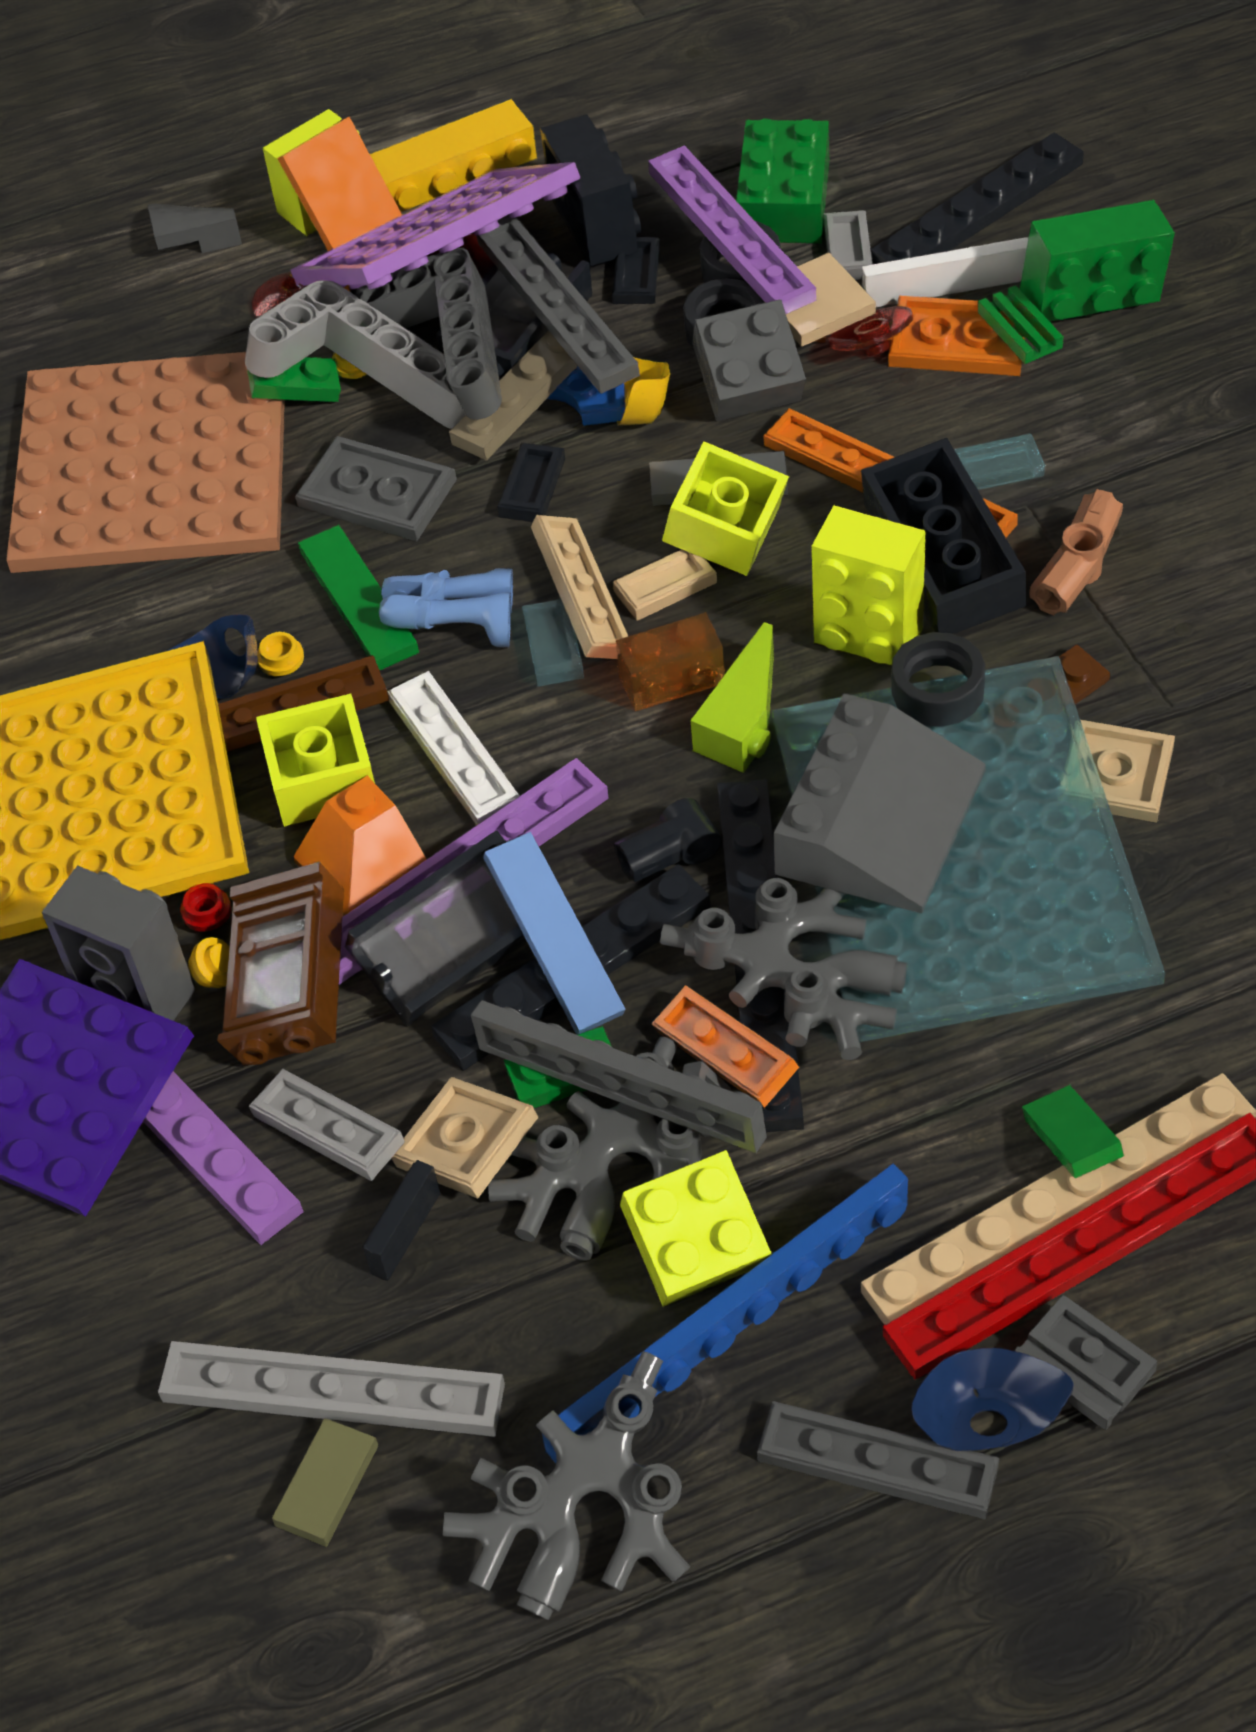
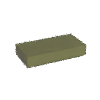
M324 1418L272 1517L275 1527L327 1547L378 1448L376 1437Z

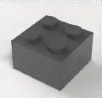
M781 299L695 320L692 343L716 422L801 401L806 377Z

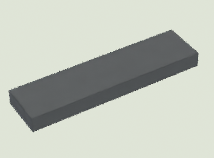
M772 1401L757 1451L758 1462L985 1520L999 1467L998 1457L974 1451H955L937 1445L934 1441Z

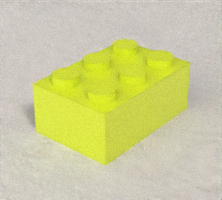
M838 506L832 507L812 544L814 643L824 645L832 650H841L862 656L876 663L892 665L893 657L900 647L914 637L919 636L923 629L925 530Z

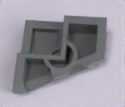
M167 204L147 205L158 250L199 241L201 252L206 253L242 244L233 208L189 207Z

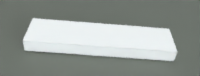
M1029 237L862 266V288L876 302V307L898 304L899 296L931 298L1021 282Z
M429 671L387 691L390 704L476 825L519 797V794Z

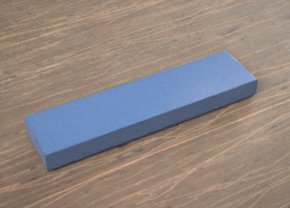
M526 833L485 851L483 859L576 1035L622 1016L626 1009L532 833Z

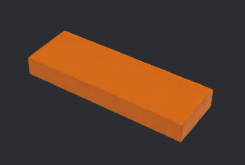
M686 985L652 1023V1026L659 1034L673 1040L680 1049L697 1061H703L713 1072L754 1100L761 1102L764 1108L799 1068L792 1057Z

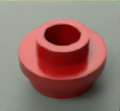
M202 883L191 887L185 893L180 912L184 923L189 928L202 932L211 931L222 926L228 920L231 914V903L228 895L216 885Z

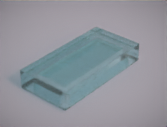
M1032 433L954 449L978 490L1042 477L1045 473V463Z
M562 600L522 606L537 686L583 679L584 672L576 633Z

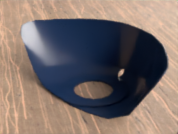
M243 614L223 616L213 621L191 638L169 649L172 650L204 641L209 654L217 699H225L235 695L255 673L258 655L254 624L250 616ZM228 628L238 630L244 637L246 643L245 654L238 655L227 645L225 632Z
M1003 1348L972 1349L961 1351L944 1359L931 1370L918 1388L911 1410L916 1423L937 1445L955 1451L1005 1447L1034 1437L1048 1427L1056 1419L1072 1394L1074 1383L1071 1377L1064 1371L1028 1354ZM974 1389L977 1390L979 1394L978 1397L975 1396L973 1391ZM994 1411L1005 1417L1007 1427L998 1435L984 1436L971 1428L970 1421L979 1412Z

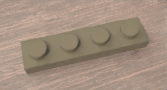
M550 331L499 381L502 402L498 410L487 418L479 420L470 419L465 415L449 432L452 445L487 461L551 395L556 387L576 369L577 364Z

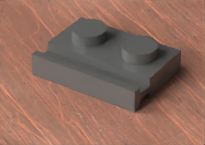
M1065 1295L1060 1297L1034 1327L1024 1344L1014 1350L1048 1362L1068 1374L1074 1383V1387L1067 1403L1104 1430L1109 1428L1119 1411L1122 1412L1155 1373L1157 1360Z

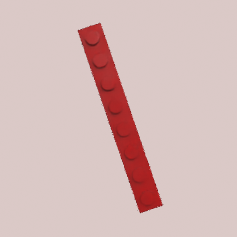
M1251 1113L1244 1115L884 1325V1339L913 1379L917 1380L933 1370L944 1359L961 1351H966L1256 1179L1255 1117Z

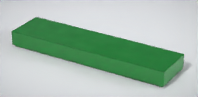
M340 525L298 542L301 555L367 657L374 656L379 671L419 653L418 643L408 628H393L381 622L379 607L383 600L381 595L382 588Z

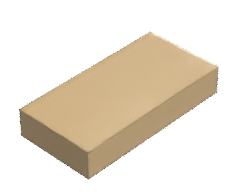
M681 549L613 581L614 593L636 621L716 584L717 573L706 559Z

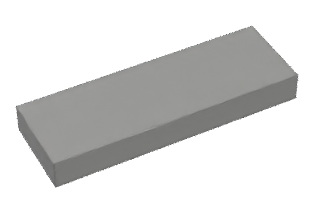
M283 1068L249 1105L255 1118L370 1181L375 1178L405 1143L399 1130Z

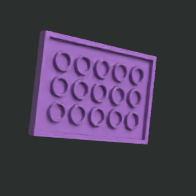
M575 162L494 169L290 271L297 286H308L316 281L327 280L337 283L342 287L348 285L351 290L367 285L368 289H374L392 281L391 273L401 268L404 271H410L429 262L427 255L438 249L440 253H446L464 244L462 237L474 232L475 236L498 228L497 220L508 214L510 218H515L534 209L532 202L542 197L544 201H548L568 192L566 185L580 179V175Z

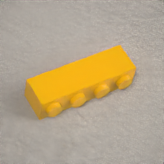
M512 99L370 154L400 212L431 201L494 169L513 168L537 158L533 125Z

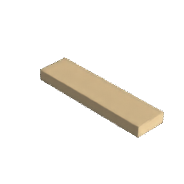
M536 515L531 529L585 657L627 660L633 650L632 643L576 518Z

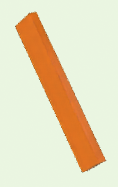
M790 408L764 435V446L774 451H784L785 456L863 492L861 470L894 458V456ZM983 498L1004 536L1007 538L1017 526L1018 514Z

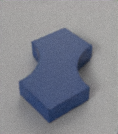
M578 366L547 398L562 401L572 406L580 414L583 425L621 421L626 409L624 383L600 394Z

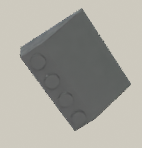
M844 693L774 832L775 875L922 914L984 776L986 764L896 707Z

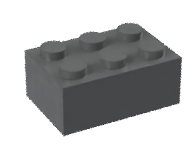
M77 865L42 911L69 979L174 1021L196 989L180 947L178 935L174 930L168 913L166 902L150 890L143 889L138 891L121 884L117 878L107 872L100 871L95 873Z

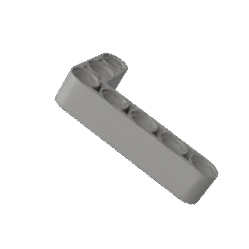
M327 280L313 282L250 324L245 365L254 375L265 378L280 375L324 345L445 427L452 429L466 415L448 382L444 354L337 283Z

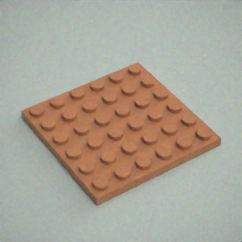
M246 352L28 371L7 552V564L10 572L19 573L280 550L285 400L252 398L245 365Z

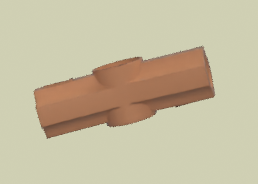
M1096 489L1091 494H1084L1072 524L1063 532L1062 545L1030 586V598L1037 603L1040 610L1053 616L1058 612H1066L1085 585L1093 583L1100 577L1103 558L1123 510V504L1117 501L1111 492Z

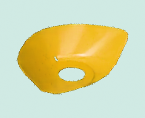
M635 358L638 362L640 376L624 383L626 409L622 420L617 421V425L651 424L661 414L670 377L667 362H653Z

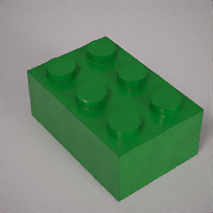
M810 119L746 120L736 201L754 221L769 226L778 235L780 243H822L829 171V121H814Z
M1155 200L1031 221L1020 290L1050 322L1159 302L1175 232Z

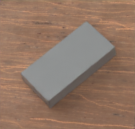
M866 210L824 214L827 253H830L855 280H862V266L872 265Z

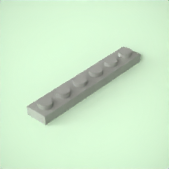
M171 1341L158 1393L162 1402L319 1419L326 1418L329 1420L495 1437L505 1383L503 1374Z

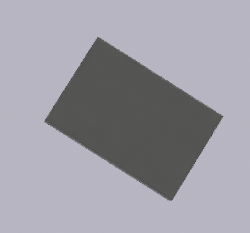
M336 436L295 497L299 508L417 542L457 478L454 468Z

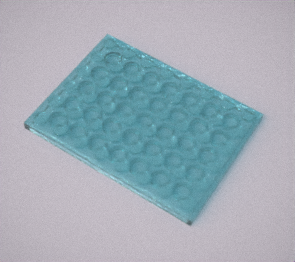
M1059 656L985 670L983 702L973 715L953 725L944 727L926 726L986 764V771L923 913L913 912L846 894L833 908L840 915L867 919V927L864 940L826 933L831 955L850 950H868L897 955L898 961L908 963L902 994L892 992L891 997L857 991L848 987L840 988L843 999L897 1009L893 1030L870 1025H859L856 1028L859 1042L1164 984L1165 971ZM961 674L913 683L912 685L929 693H945L965 684L967 677ZM892 688L853 695L896 707L892 696ZM842 697L772 710L773 724L791 796H793ZM814 885L816 895H818L824 887Z

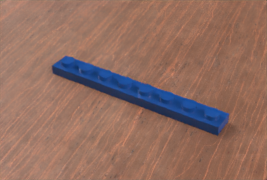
M893 1163L645 1349V1352L663 1360L652 1385L657 1390L656 1396L663 1390L670 1392L682 1385L689 1377L692 1368L708 1356L715 1358L723 1354L733 1344L736 1335L750 1324L758 1325L769 1319L777 1310L779 1302L795 1290L802 1292L811 1287L820 1277L822 1270L837 1258L843 1260L852 1256L861 1247L865 1237L878 1227L882 1226L885 1228L894 1224L903 1215L907 1207L908 1177ZM641 1353L558 1415L575 1434L584 1435L590 1433L598 1426L604 1417V1404L609 1394L619 1385L623 1374L631 1376ZM624 1398L619 1401V1411L627 1418H634L639 1414V1405L631 1398ZM542 1434L546 1453L556 1464L557 1458L554 1448Z

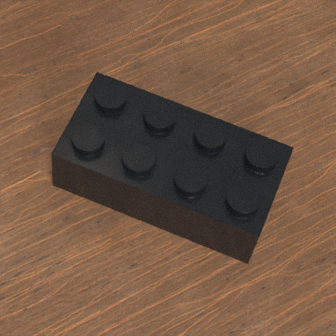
M947 437L861 470L864 505L871 516L925 530L924 614L934 632L955 634L1026 606V571Z

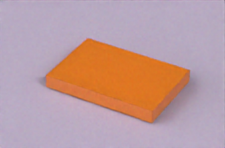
M350 117L343 118L277 158L328 251L402 215Z
M899 296L888 355V367L1020 376L1021 359L978 313V301ZM1000 311L999 313L1014 328V324L1012 323V321L1002 311Z

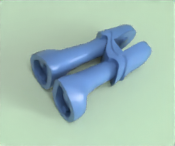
M496 568L486 573L451 578L447 570H442L438 573L430 572L423 575L392 576L384 579L381 591L383 600L379 607V617L383 624L393 628L420 630L422 628L431 629L435 625L469 622L479 624L485 628L491 645L496 647L510 646L513 603L512 569Z

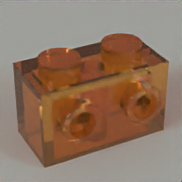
M706 612L615 640L619 677L635 712L715 687L724 676L723 646Z

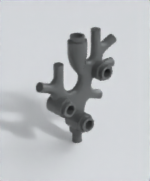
M780 878L767 880L756 892L755 931L745 934L735 933L734 921L724 910L709 908L704 910L694 920V923L691 922L688 928L664 924L660 939L661 945L683 948L685 956L693 957L696 963L703 968L716 970L724 968L730 963L741 967L745 975L729 993L731 1001L738 1007H746L756 994L765 988L780 987L785 989L784 1015L789 1022L786 1041L796 1047L804 1046L807 1043L810 1029L826 1022L831 1025L836 1035L840 1055L844 1060L856 1059L862 1053L856 1031L859 1025H870L893 1030L897 1009L843 999L837 996L836 991L839 988L848 987L857 991L891 997L892 992L902 994L908 967L907 962L898 961L897 955L868 950L839 952L817 962H803L794 958L789 952V944L797 935L806 932H823L864 940L867 919L840 915L833 910L846 893L823 888L813 899L800 903L797 902L795 889L789 882Z
M660 1037L652 1053H641L636 1057L650 1058L660 1066L674 1070L671 1061L677 1049V1044L669 1038ZM578 1091L568 1100L567 1108L583 1120L587 1126L588 1133L584 1140L579 1142L575 1132L561 1125L548 1127L539 1135L537 1140L524 1136L511 1155L534 1162L537 1167L536 1171L526 1177L491 1180L488 1184L489 1201L519 1200L525 1202L526 1208L516 1227L515 1234L525 1241L533 1242L555 1194L563 1188L574 1190L577 1196L561 1229L560 1238L562 1243L560 1247L570 1257L587 1261L591 1259L593 1254L600 1252L613 1220L615 1193L607 1171L608 1165L613 1158L627 1152L638 1153L646 1157L653 1166L654 1180L700 1161L702 1157L700 1132L663 1118L657 1123L655 1115L621 1102L611 1108H602L581 1091Z
M642 1351L631 1376L623 1374L619 1385L609 1394L604 1404V1417L590 1433L584 1435L575 1434L554 1410L547 1414L536 1427L552 1444L557 1461L555 1468L545 1477L539 1470L531 1466H518L507 1471L480 1458L471 1476V1480L495 1492L497 1496L496 1507L490 1512L476 1514L444 1512V1537L474 1538L482 1544V1552L469 1577V1582L490 1591L518 1532L523 1529L533 1530L538 1536V1546L516 1590L521 1593L516 1605L549 1621L554 1610L560 1612L579 1566L580 1540L574 1515L576 1505L583 1496L595 1491L609 1493L618 1500L624 1511L625 1518L623 1533L602 1576L601 1582L622 1591L634 1564L641 1557L651 1558L673 1583L691 1567L670 1544L664 1534L662 1522L664 1513L670 1510L681 1496L682 1485L678 1474L671 1467L664 1464L639 1465L634 1461L631 1453L634 1434L642 1430L652 1416L653 1400L657 1393V1390L652 1385L663 1360ZM624 1398L635 1400L639 1405L638 1416L634 1418L623 1416L619 1411V1401ZM659 1478L666 1483L667 1495L665 1498L654 1499L649 1495L647 1483L650 1479ZM520 1480L531 1482L535 1488L533 1499L526 1502L518 1500L513 1494L514 1484Z

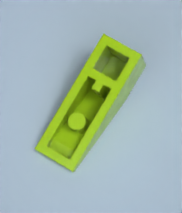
M766 622L762 624L691 719L693 751L742 773L745 772L755 757L760 758L765 753L771 738V733L768 730L774 662L773 625Z

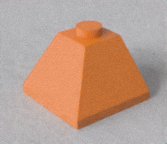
M368 775L326 801L293 856L295 863L299 867L320 862L344 888L343 916L427 860L396 805Z

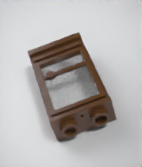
M320 862L230 887L233 913L223 1032L218 1034L217 1041L243 1066L259 1065L270 1059L293 1053H305L316 1047L335 1043L344 888Z

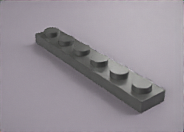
M508 216L498 221V228L477 236L478 245L600 394L640 376L638 362L516 217L510 218Z
M482 1000L471 1014L479 1049L754 1153H757L767 1138L762 1103L743 1092H731L707 1083L696 1075H685L660 1066L650 1058L630 1055L612 1048L603 1041H592L570 1033L557 1024H546L529 1018L510 1007L502 1008Z

